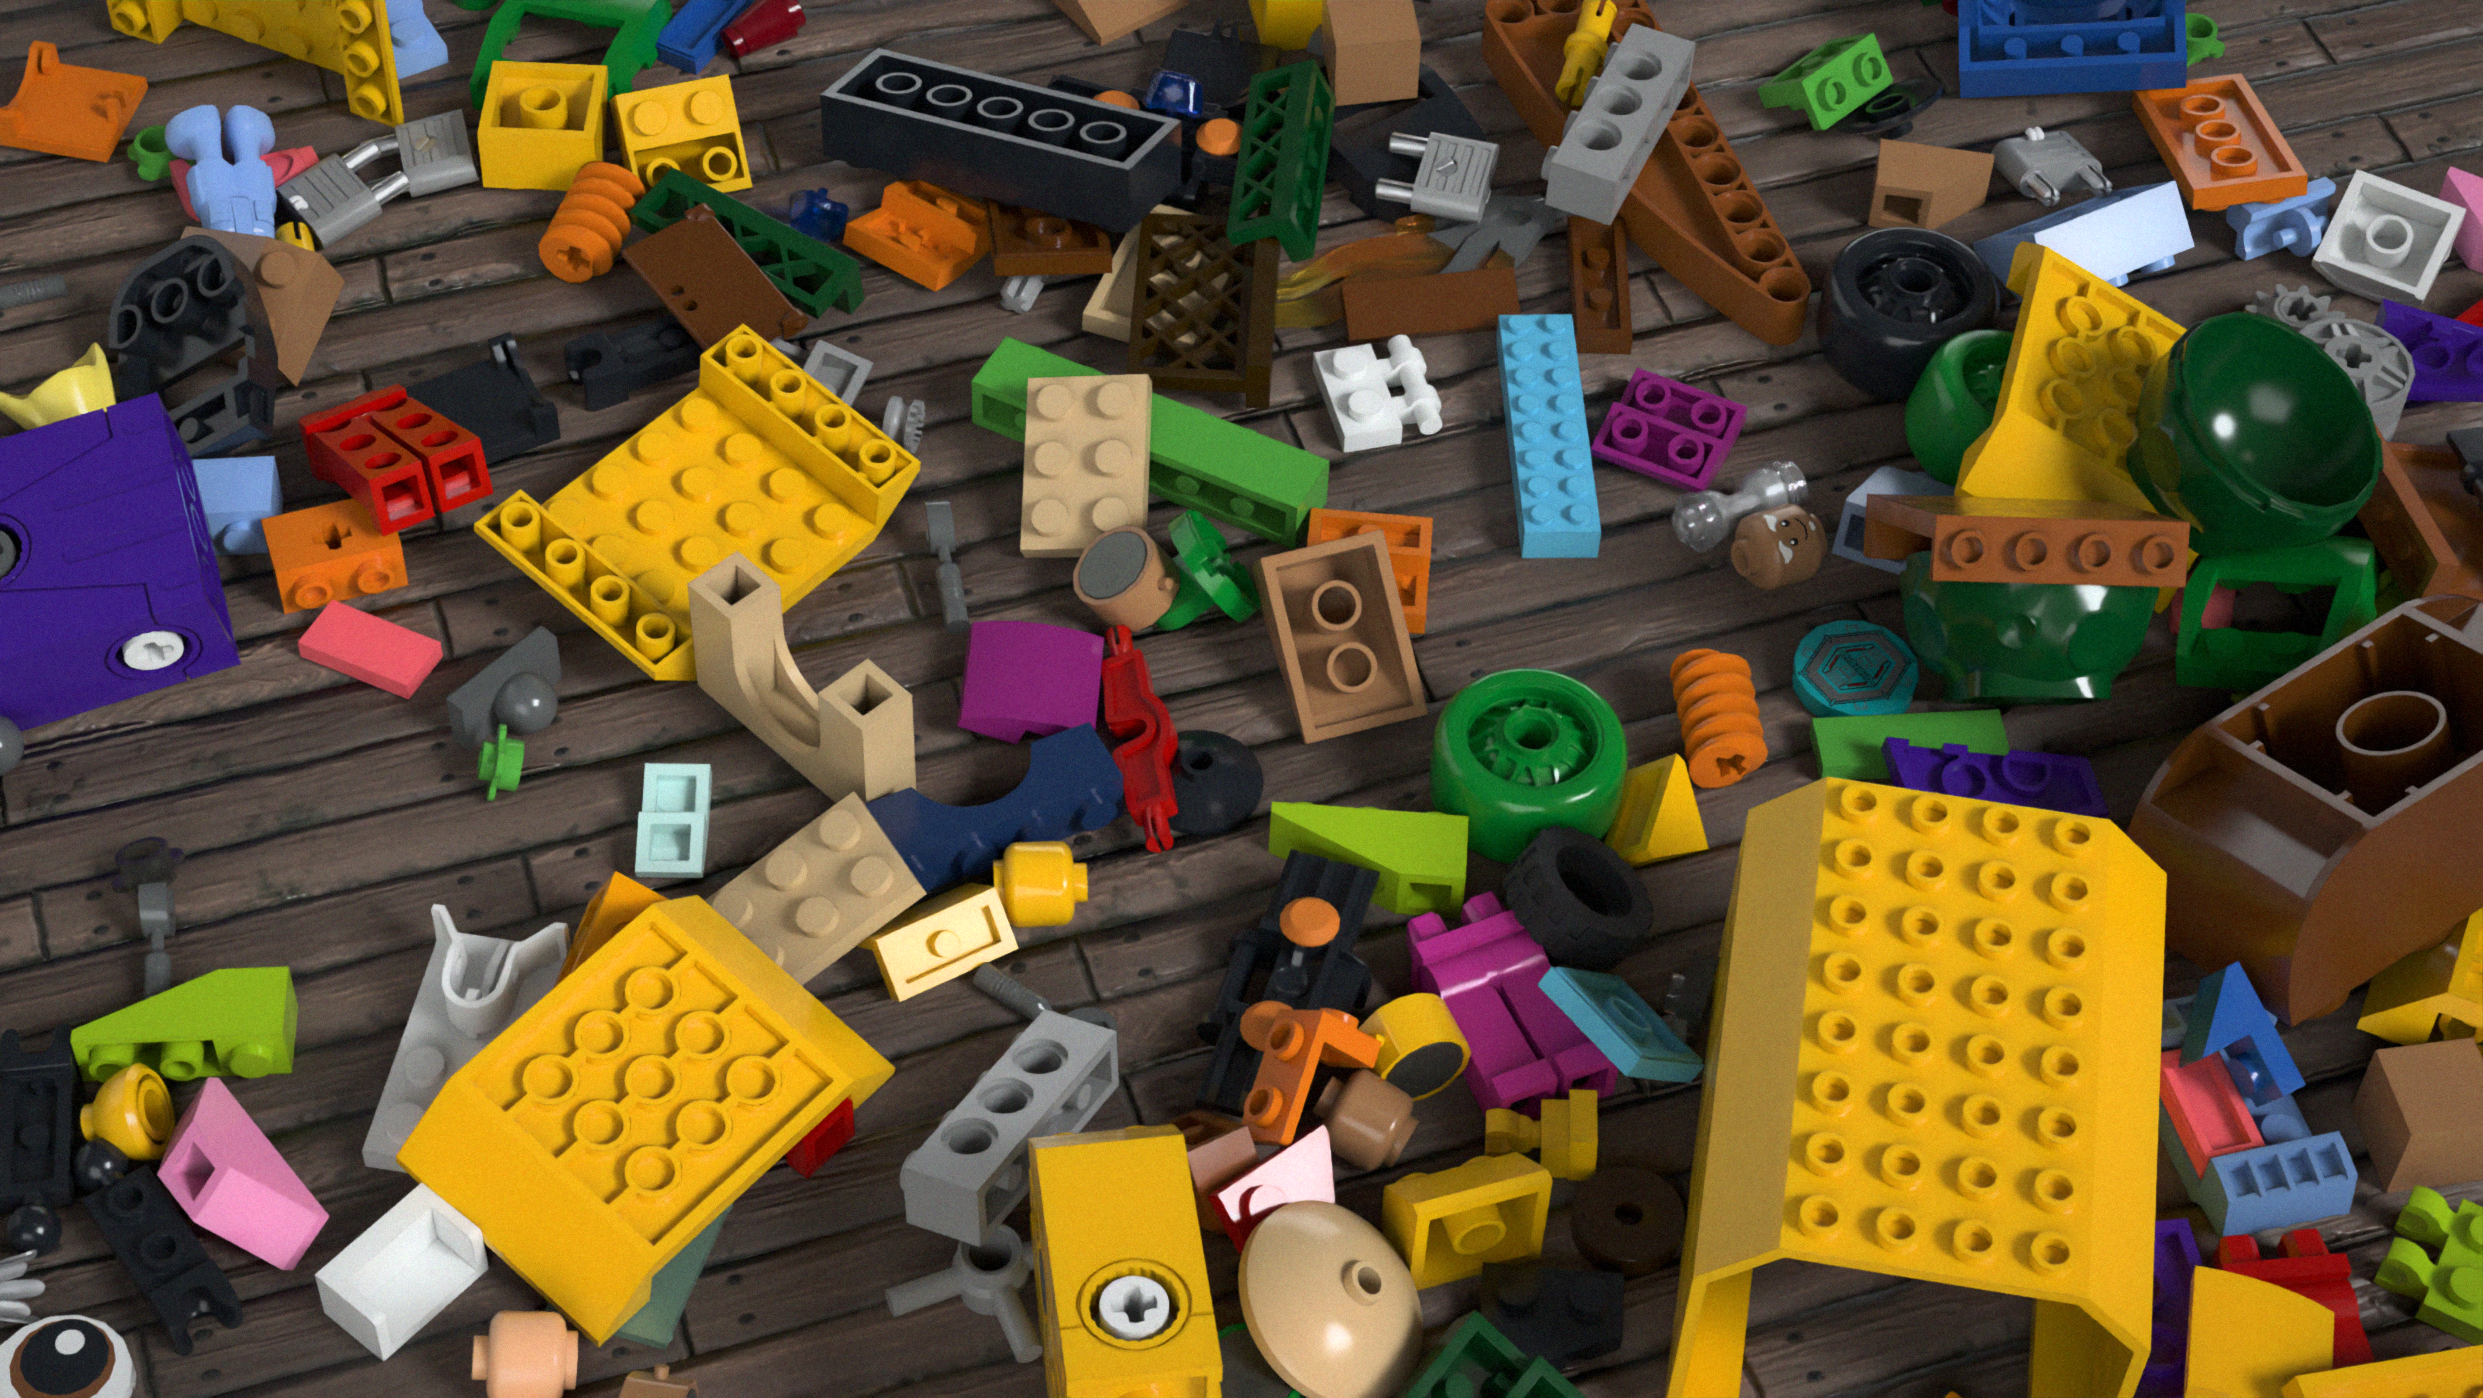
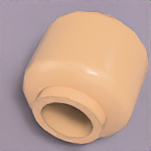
M500 1311L491 1320L488 1336L474 1335L472 1380H486L488 1398H562L564 1389L575 1390L578 1331L567 1330L564 1318L556 1312Z

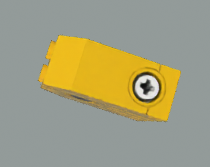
M1174 1124L1148 1127L1137 1125L1125 1129L1076 1134L1064 1132L1052 1136L1028 1138L1031 1205L1030 1229L1040 1341L1043 1347L1042 1356L1048 1398H1222L1220 1382H1222L1223 1364L1215 1316L1213 1314L1184 1134Z

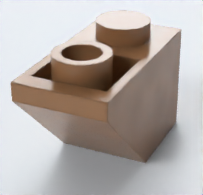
M1881 139L1872 180L1868 226L1877 228L1906 226L1934 230L1983 205L1995 154Z

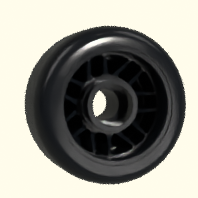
M1906 226L1874 230L1847 243L1836 254L1827 269L1816 320L1818 344L1829 366L1850 385L1882 399L1908 402L1931 357L1941 345L1958 334L1967 331L1996 330L2000 312V292L1995 276L1988 264L1974 250L1951 236L1930 229Z

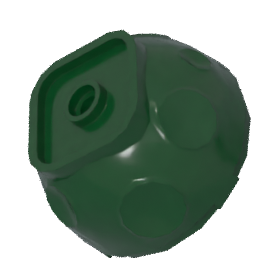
M2240 311L2194 322L2173 344L2170 350L2156 364L2151 366L2142 387L2136 412L2135 426L2138 429V438L2127 448L2126 465L2134 483L2160 515L2190 522L2188 547L2197 554L2213 558L2225 556L2233 550L2250 552L2252 550L2296 548L2309 546L2325 540L2349 522L2371 497L2373 488L2378 481V473L2384 469L2381 438H2378L2371 411L2348 374L2313 340L2293 330L2288 324L2258 312L2253 315Z
M1931 550L1908 554L1906 557V570L1900 573L1903 618L1911 640L1910 643L1929 671L1943 681V702L1953 704L2065 706L2088 705L2112 700V681L2127 667L2134 656L2139 655L2160 591L2159 587L1932 581L1929 580Z

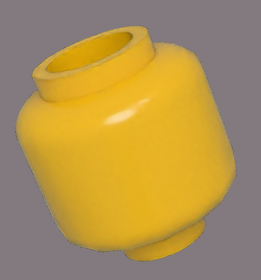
M1016 842L1006 848L1003 860H993L994 887L997 890L1008 922L1013 927L1064 926L1074 916L1075 903L1088 902L1086 863H1073L1072 851L1065 842Z

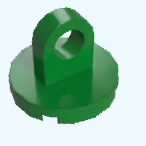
M1188 509L1169 521L1168 529L1172 541L1180 553L1172 559L1179 568L1180 590L1167 612L1155 621L1154 624L1158 628L1167 631L1179 629L1215 603L1237 622L1243 623L1253 616V613L1261 608L1256 584L1244 564L1241 565L1239 561L1231 564L1229 561L1232 558L1230 554L1223 553L1228 548L1225 543L1227 541L1223 535L1198 511Z

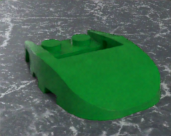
M506 0L490 20L469 83L473 109L481 111L483 109L493 61L523 62L502 58V53L506 45H511L520 32V23L529 12L541 19L565 18L581 21L584 25L591 28H621L612 41L601 65L608 67L607 102L615 95L630 93L633 90L632 78L641 68L650 70L658 57L655 45L661 30L664 29L673 17L671 1Z
M2331 535L2325 540L2304 547L2252 550L2250 552L2233 550L2227 555L2218 558L2204 555L2184 588L2176 648V685L2259 691L2373 622L2377 616L2374 605L2375 594L2380 592L2381 573L2373 542L2360 537ZM2256 581L2272 582L2275 589L2289 594L2308 592L2318 585L2334 586L2336 590L2322 636L2302 635L2297 632L2266 633L2239 631L2238 629L2227 627L2208 629L2202 628L2201 617L2216 582L2228 590L2249 587Z

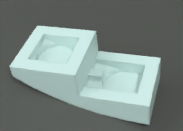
M645 763L642 812H639L636 877L703 878L712 787L710 764Z

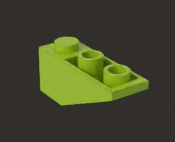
M1272 801L1269 853L1287 860L1290 850L1294 849L1378 871L1380 876L1371 900L1372 903L1395 914L1421 916L1432 912L1444 918L1461 919L1466 883L1469 816L1446 815L1441 812L1420 813L1381 810L1375 807L1354 808L1315 805L1310 802L1287 803Z
M289 966L217 969L73 1029L70 1042L82 1081H100L105 1083L118 1071L137 1063L147 1065L161 1078H170L177 1081H188L197 1077L238 1075L245 1078H260L268 1074L292 1073L298 1003Z

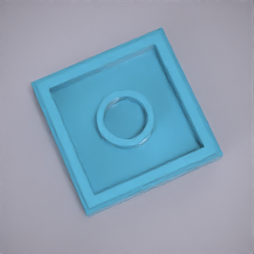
M1551 967L1537 984L1626 1077L1691 1083L1705 1066L1702 1063L1703 1060L1618 975Z

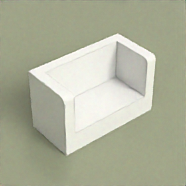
M420 1183L315 1274L324 1313L384 1362L489 1269L481 1230L425 1184Z

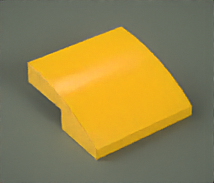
M2195 1265L2190 1286L2183 1398H2284L2281 1388L2294 1376L2332 1370L2334 1312L2309 1298L2280 1286L2224 1270Z

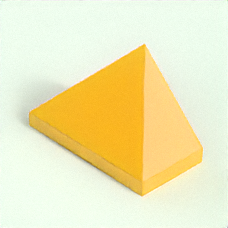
M1677 753L1627 771L1620 807L1613 824L1608 830L1604 845L1610 846L1615 850L1618 856L1625 863L1628 862L1632 868L1709 849L1685 761Z

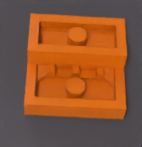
M901 179L886 186L881 207L847 223L843 239L844 245L934 292L956 280L990 250L983 204L963 194L953 193L944 186L920 180L906 181Z
M1311 508L1307 547L1383 529L1408 633L1425 634L1433 518Z

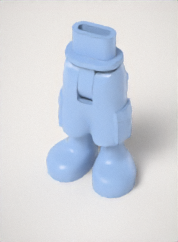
M201 105L174 116L166 125L165 140L167 148L175 156L185 160H196L197 162L188 171L186 181L192 208L196 216L201 220L202 228L267 236L275 239L273 215L276 211L277 195L273 170L271 166H267L265 161L260 159V156L270 152L275 144L276 136L270 118L264 112L247 105H236L228 111L224 120L223 133L226 149L234 157L235 165L232 166L223 159L221 120L216 106Z

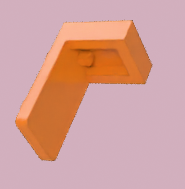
M1278 1009L1274 1024L1266 1037V1049L1253 1088L1245 1101L1244 1115L1241 1124L1248 1126L1254 1145L1287 1147L1292 1143L1318 1061L1328 1067L1374 1068L1382 1042L1358 1030L1359 1020L1336 1009Z

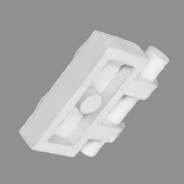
M1397 335L1388 341L1387 346L1391 356L1386 359H1376L1371 343L1313 353L1312 369L1343 453L1401 444L1402 425L1417 423L1420 432L1425 435L1434 434L1442 428L1443 424L1439 415L1442 407L1436 389L1427 384L1424 377L1427 370L1422 353L1419 349L1412 346L1408 336ZM1402 385L1405 394L1403 396L1391 397L1388 388Z

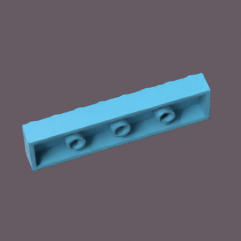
M1572 314L1499 315L1496 347L1521 558H1598L1601 525Z

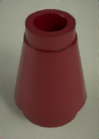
M755 0L728 27L720 31V36L728 52L736 60H739L745 55L748 56L797 38L798 30L806 26V18L797 0Z

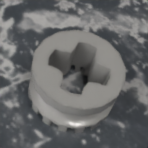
M892 396L886 407L882 432L897 444L902 445L910 454H915L917 446L920 444L919 437H922L923 432L917 430V428L924 427V422H921L925 418L924 401L914 400L912 404L906 405L903 403L902 397Z

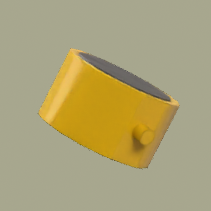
M1415 993L1400 997L1377 1009L1358 1029L1382 1042L1374 1068L1365 1069L1406 1092L1413 1102L1425 1099L1446 1088L1465 1070L1471 1055L1469 1045L1445 1001L1433 993Z

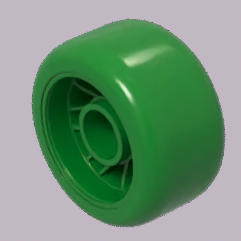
M1993 329L1973 330L1958 334L1949 339L1931 357L1913 389L1905 408V435L1917 461L1936 481L1956 487L1964 451L1992 425L2014 336L2013 332Z
M1511 668L1483 675L1460 689L1446 704L1437 721L1433 735L1429 772L1430 795L1435 811L1446 815L1469 816L1467 848L1487 859L1508 865L1513 863L1539 832L1544 828L1547 831L1551 826L1559 825L1561 828H1567L1568 826L1577 828L1579 832L1589 833L1598 838L1599 841L1613 824L1622 799L1628 761L1625 732L1618 716L1609 703L1594 689L1573 677L1539 668Z

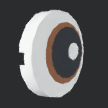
M82 1315L50 1316L22 1327L0 1345V1398H130L133 1387L135 1389L137 1374L125 1341L105 1322Z

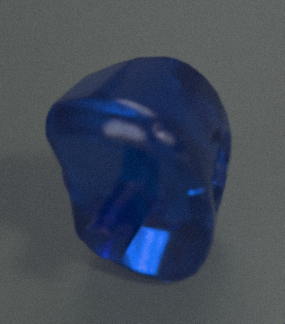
M1160 71L1154 73L1144 95L1143 105L1146 108L1166 109L1165 117L1176 119L1177 112L1193 119L1199 118L1203 113V85L1195 77L1174 71Z
M817 188V192L811 189L798 190L789 197V224L791 228L821 243L835 241L839 237L849 216V207L844 203L828 199V190L825 188Z

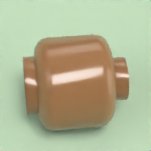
M1366 1069L1356 1070L1348 1077L1345 1083L1332 1077L1312 1110L1314 1114L1323 1118L1320 1125L1324 1124L1329 1133L1330 1150L1364 1171H1373L1382 1163L1392 1168L1419 1123V1120L1411 1116L1413 1111L1412 1098L1406 1092Z

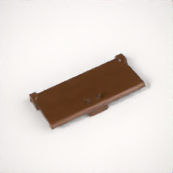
M706 203L699 204L685 211L684 219L625 248L621 253L622 257L704 351H707L743 323L764 340L770 342L779 336L786 340L804 330L809 322L806 314L791 304L715 218V212ZM675 292L682 293V295L674 296L672 294Z

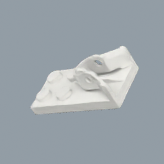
M433 904L431 913L437 941L362 1149L366 1167L407 1173L396 1163V1155L447 1080L553 989L571 946L567 923L555 922L526 940L519 942L459 933L445 905Z

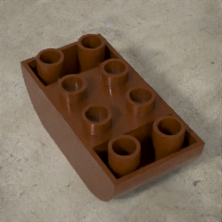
M2438 594L2405 602L2197 727L2177 746L2146 787L2127 831V836L2167 873L2165 944L2210 974L2239 961L2264 1009L2289 1026L2294 1027L2303 1020L2316 1019L2334 1012L2345 1003L2352 989L2409 953L2426 951L2442 944L2452 934L2455 924L2483 907L2482 601L2465 595Z

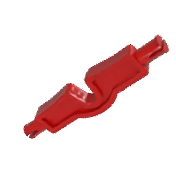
M1116 625L1119 640L1113 627L1106 631L1105 639L1108 644L1110 658L1102 661L1101 668L1104 684L1105 720L1111 734L1115 738L1139 737L1117 747L1113 751L1112 757L1123 775V788L1127 809L1137 827L1143 826L1146 848L1153 853H1161L1159 838L1166 851L1174 843L1168 818L1178 814L1170 766L1177 753L1178 735L1166 706L1154 693L1150 668L1140 649L1134 650L1130 628L1125 625Z

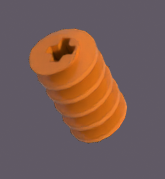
M598 160L587 162L583 165L538 245L539 256L545 267L556 277L567 283H583L590 280L592 276H600L609 272L615 261L614 257L618 255L623 245L622 242L627 238L633 225L629 212L646 195V188L640 179L629 170L616 164Z
M1707 648L1693 649L1678 655L1671 664L1669 676L1673 683V696L1677 703L1676 712L1681 723L1680 732L1685 743L1684 753L1689 763L1688 773L1692 781L1703 789H1719L1731 786L1740 781L1744 775L1757 770L1766 761L1768 755L1767 746L1764 739H1762L1764 734L1763 726L1758 719L1760 711L1754 699L1756 692L1750 680V666L1747 660L1738 655L1720 653Z

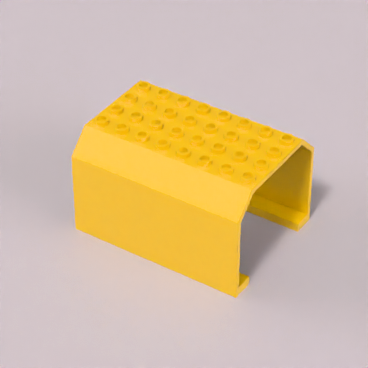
M1828 776L1748 809L1715 972L1664 1398H1739L1753 1268L1782 1258L2031 1297L2033 1300L2027 1398H2133L2151 1352L2167 873L2110 819Z

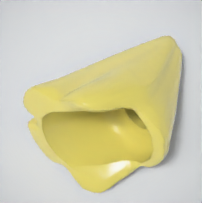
M96 342L89 347L86 354L76 361L72 367L59 371L49 377L31 393L13 395L0 391V411L26 431L101 408L107 412L106 407L116 404L109 365L103 350Z

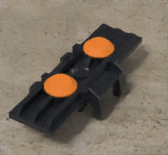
M1063 74L1052 76L1046 87L1048 89L1182 120V181L1163 199L1164 201L1182 205V210L1196 214L1208 194L1209 182L1233 188L1244 122L1229 118V112L1224 111V107L1153 88L1140 89L1133 87L1128 92ZM1269 129L1260 140L1266 143L1278 131ZM1271 161L1254 177V181L1260 183L1277 167V164Z
M1294 849L1290 850L1265 917L1262 916L1258 931L1239 929L1233 933L1228 946L1232 956L1211 1011L1201 1016L1196 1031L1200 1039L1214 1046L1215 1049L1197 1093L1195 1106L1243 1118L1245 1101L1253 1088L1266 1049V1037L1274 1024L1278 1009L1319 1010L1320 1008H1332L1351 1014L1353 1007L1359 1009L1365 1007L1372 987L1368 963L1352 952L1375 892L1380 872ZM1258 967L1272 972L1262 1001L1254 1005L1243 1003L1255 968Z

